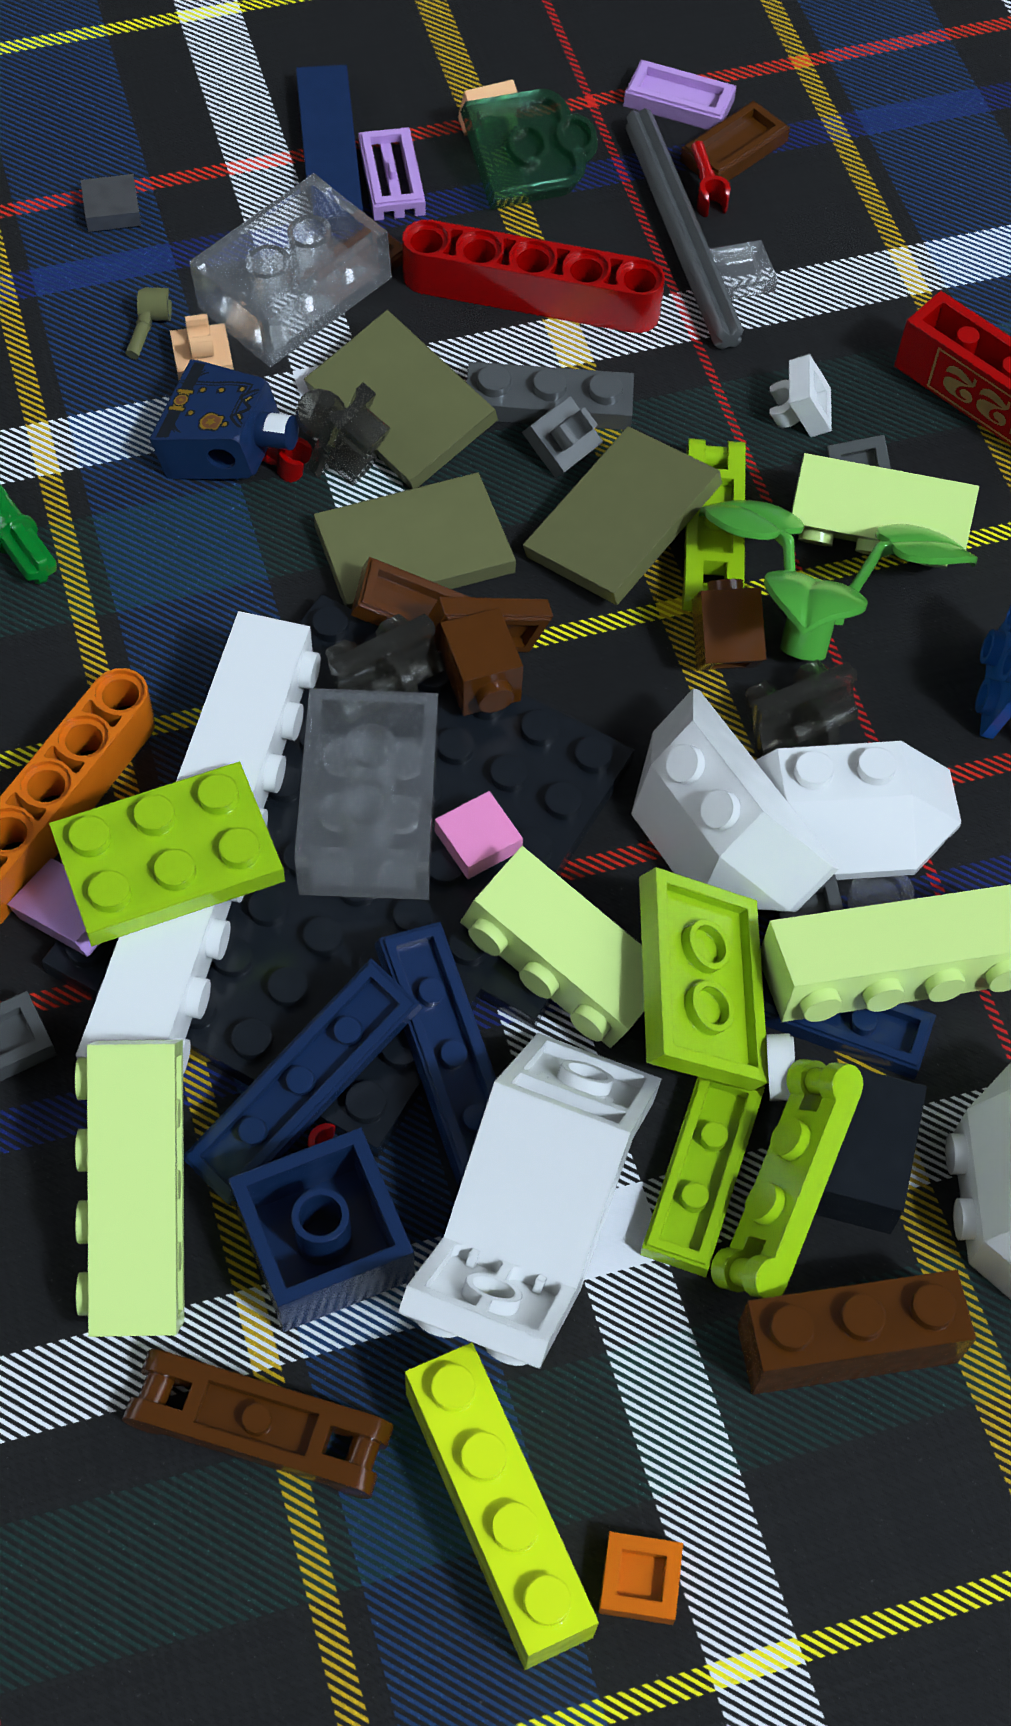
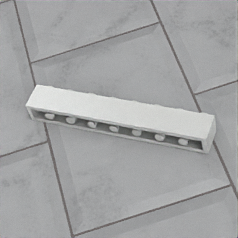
M238 611L176 780L177 782L240 761L266 827L268 811L264 809L269 792L278 793L281 788L286 768V757L282 755L287 739L295 741L301 729L304 708L303 704H300L304 688L313 690L319 674L321 657L320 653H315L312 650L310 626ZM244 895L119 937L76 1057H87V1045L100 1040H183L184 1075L191 1047L190 1040L185 1038L192 1018L201 1019L207 1008L211 982L209 979H206L212 959L221 960L225 954L230 936V922L226 921L231 903L232 901L240 903Z

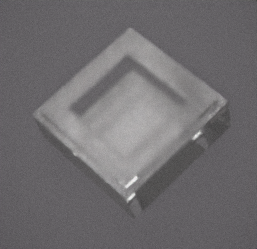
M761 240L710 249L731 300L775 292L778 278Z

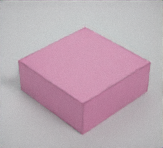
M490 791L435 819V833L467 879L508 859L523 846V837Z

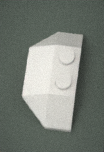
M693 688L652 733L631 815L675 874L757 900L758 910L796 913L840 868L702 692Z
M902 741L778 748L755 760L840 868L835 873L837 880L915 875L961 825L950 769Z
M1010 1063L966 1110L954 1133L948 1134L945 1156L949 1174L958 1175L960 1198L955 1200L953 1209L956 1237L958 1240H966L969 1264L1011 1300Z

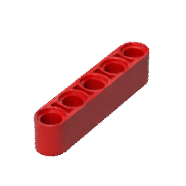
M436 220L415 221L407 226L403 232V280L406 286L414 292L630 333L650 331L660 320L665 273L654 261Z

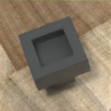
M571 396L567 397L522 432L555 478L563 474L604 442L594 429L598 424L585 406L580 409Z

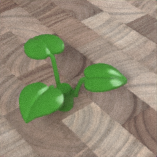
M730 500L701 507L699 517L705 516L714 525L728 533L750 539H774L782 546L784 570L766 573L764 586L775 603L787 616L780 649L784 653L802 660H824L827 656L834 625H843L845 618L854 617L866 611L868 601L859 591L882 557L895 554L900 559L913 563L929 565L969 563L972 567L976 566L978 557L968 552L957 542L934 530L910 524L885 525L879 527L876 532V538L881 542L874 546L850 586L835 581L814 579L809 575L796 572L794 538L791 534H801L804 524L798 517L786 509L755 500Z

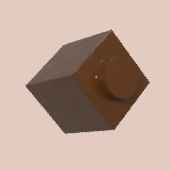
M721 579L708 582L707 590L700 591L692 599L696 671L757 667L766 661L761 587L744 588L742 579Z
M500 607L441 622L440 658L463 716L481 711L487 713L497 712L506 708L511 703L521 701L523 664Z

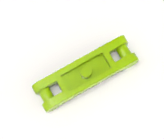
M688 438L686 454L720 470L722 484L702 507L723 501L745 500V442L728 441L726 447L706 445L705 439ZM700 510L685 526L682 611H692V599L700 591L707 590V583H703V574L724 576V579H742L743 585L745 581V537H739L722 530L705 516L699 517Z
M800 1059L790 1066L786 1077L790 1096L780 1121L772 1133L770 1146L755 1184L747 1196L745 1209L730 1247L721 1249L712 1260L711 1277L719 1288L735 1292L746 1291L750 1296L758 1298L781 1296L785 1291L862 1094L863 1077L860 1070L854 1065L835 1062L829 1063L826 1066L823 1062L817 1060Z

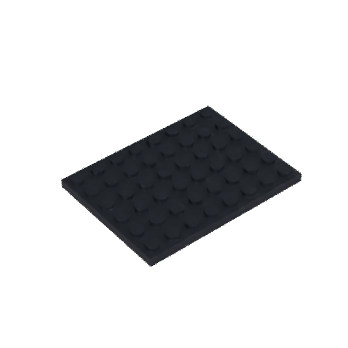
M321 594L299 623L310 626L312 650L315 653H320L321 661L317 682L313 690L304 688L300 700L304 711L299 735L295 741L288 739L282 753L286 757V768L281 788L278 793L269 792L264 809L268 811L267 829L282 864L285 882L246 894L240 903L232 901L226 921L230 922V936L225 954L221 960L212 959L206 979H209L211 982L207 1008L201 1019L192 1018L185 1038L190 1040V1053L250 1086L371 958L382 968L374 946L379 938L437 922L442 924L473 1011L480 1001L481 987L501 956H492L481 950L472 941L468 929L460 921L475 898L511 857L467 879L435 833V819L490 791L523 837V847L560 876L631 766L635 749L523 693L521 701L511 703L500 711L492 713L481 711L463 716L441 661L440 652L423 651L421 643L407 636H402L351 616V608ZM118 938L101 943L88 957L57 940L42 960L45 972L96 1000ZM404 1029L394 1037L314 1122L318 1125L324 1123L334 1124L336 1126L334 1134L337 1136L362 1128L371 1152L377 1158H379L424 1088Z

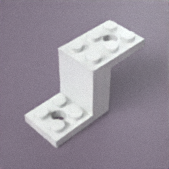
M537 1033L494 1082L444 1237L406 1286L398 1313L415 1319L423 1330L435 1336L444 1338L458 1336L484 1346L493 1358L503 1363L515 1366L529 1364L540 1369L582 1288L632 1140L654 1103L662 1078Z

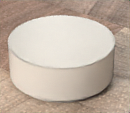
M790 1033L766 1034L770 1101H788L790 1092L787 1088L786 1077L790 1066L795 1062L794 1036L790 1037Z

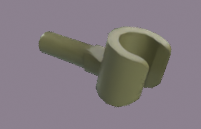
M145 287L138 291V318L125 352L128 357L132 359L139 358L147 335L151 330L152 321L171 320L172 302L168 299L169 288Z

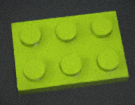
M240 761L49 823L91 947L285 882L282 864Z
M657 867L653 868L639 877L646 1063L750 1091L768 1084V1057L757 900Z

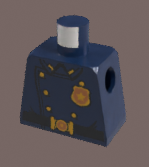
M190 359L149 440L166 478L248 479L256 474L268 448L294 449L299 437V423L296 416L279 413L270 385L263 378Z

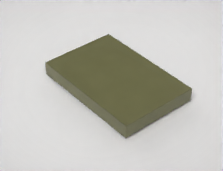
M386 310L304 378L308 390L411 489L418 488L498 420L495 408L389 310Z
M628 426L523 544L526 557L609 602L618 605L722 484L720 470Z
M479 472L314 514L315 529L344 606L351 609L362 567L369 557L449 589L515 573L516 559Z

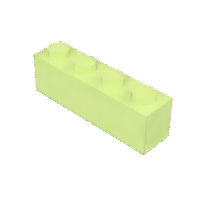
M1011 884L770 920L760 949L761 968L781 1022L800 1019L818 1022L827 1020L838 1013L862 1009L881 1012L889 1010L900 1003L925 999L943 1002L953 999L962 993L987 989L993 992L1011 990Z
M183 1040L96 1041L87 1045V1057H78L75 1067V1092L77 1100H87V1129H78L75 1160L78 1172H88V1200H79L76 1209L77 1243L88 1244V1272H79L77 1278L78 1316H88V1337L177 1335L185 1322Z

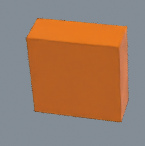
M609 1532L598 1613L673 1625L676 1619L683 1543Z

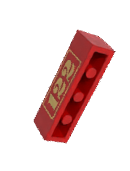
M940 290L907 319L894 367L1011 445V336Z

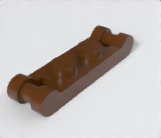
M149 1349L141 1369V1373L146 1376L139 1397L130 1398L122 1418L124 1423L147 1433L167 1435L328 1485L337 1491L353 1497L371 1498L378 1475L372 1469L379 1449H386L394 1428L390 1422L369 1413L176 1354ZM173 1386H183L190 1389L183 1410L166 1406ZM332 1433L351 1439L345 1461L325 1455Z

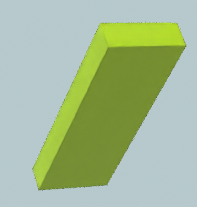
M701 1077L697 1078L642 1245L641 1256L706 1277L764 1093V1086L750 1091Z

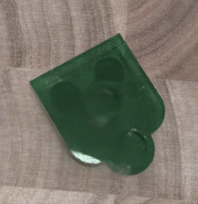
M535 89L466 101L460 111L490 209L549 199L571 193L582 179L586 164L597 151V133L592 122L580 114H571L566 101L559 94L549 89Z

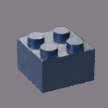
M362 1128L355 1129L228 1178L237 1214L283 1333L410 1282L414 1277V1251Z

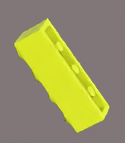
M473 1342L405 1371L406 1396L524 1670L592 1639L599 1621Z

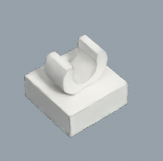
M810 354L789 360V380H781L770 386V393L777 404L781 405L770 409L771 417L779 428H787L801 421L810 437L832 431L831 388Z

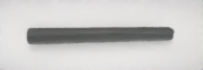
M646 108L639 112L632 110L627 115L626 131L712 341L721 350L729 346L735 348L742 341L743 327L654 115Z

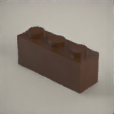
M958 1269L749 1300L737 1325L752 1395L956 1364L976 1340Z

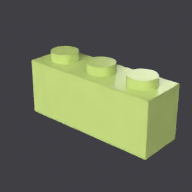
M804 453L791 513L804 524L803 532L799 534L798 540L810 544L832 546L834 538L857 542L855 551L869 555L874 546L881 542L876 538V532L879 527L891 524H910L939 532L966 549L979 486ZM921 564V565L930 566V567H937V568H947V566H948V564H946V565Z
M521 846L475 898L460 923L468 929L470 938L481 950L492 956L500 955L519 971L521 981L530 991L539 997L551 998L568 1012L572 1024L580 1033L591 1040L602 1041L611 1048L629 1031L644 1012L642 945L525 847Z

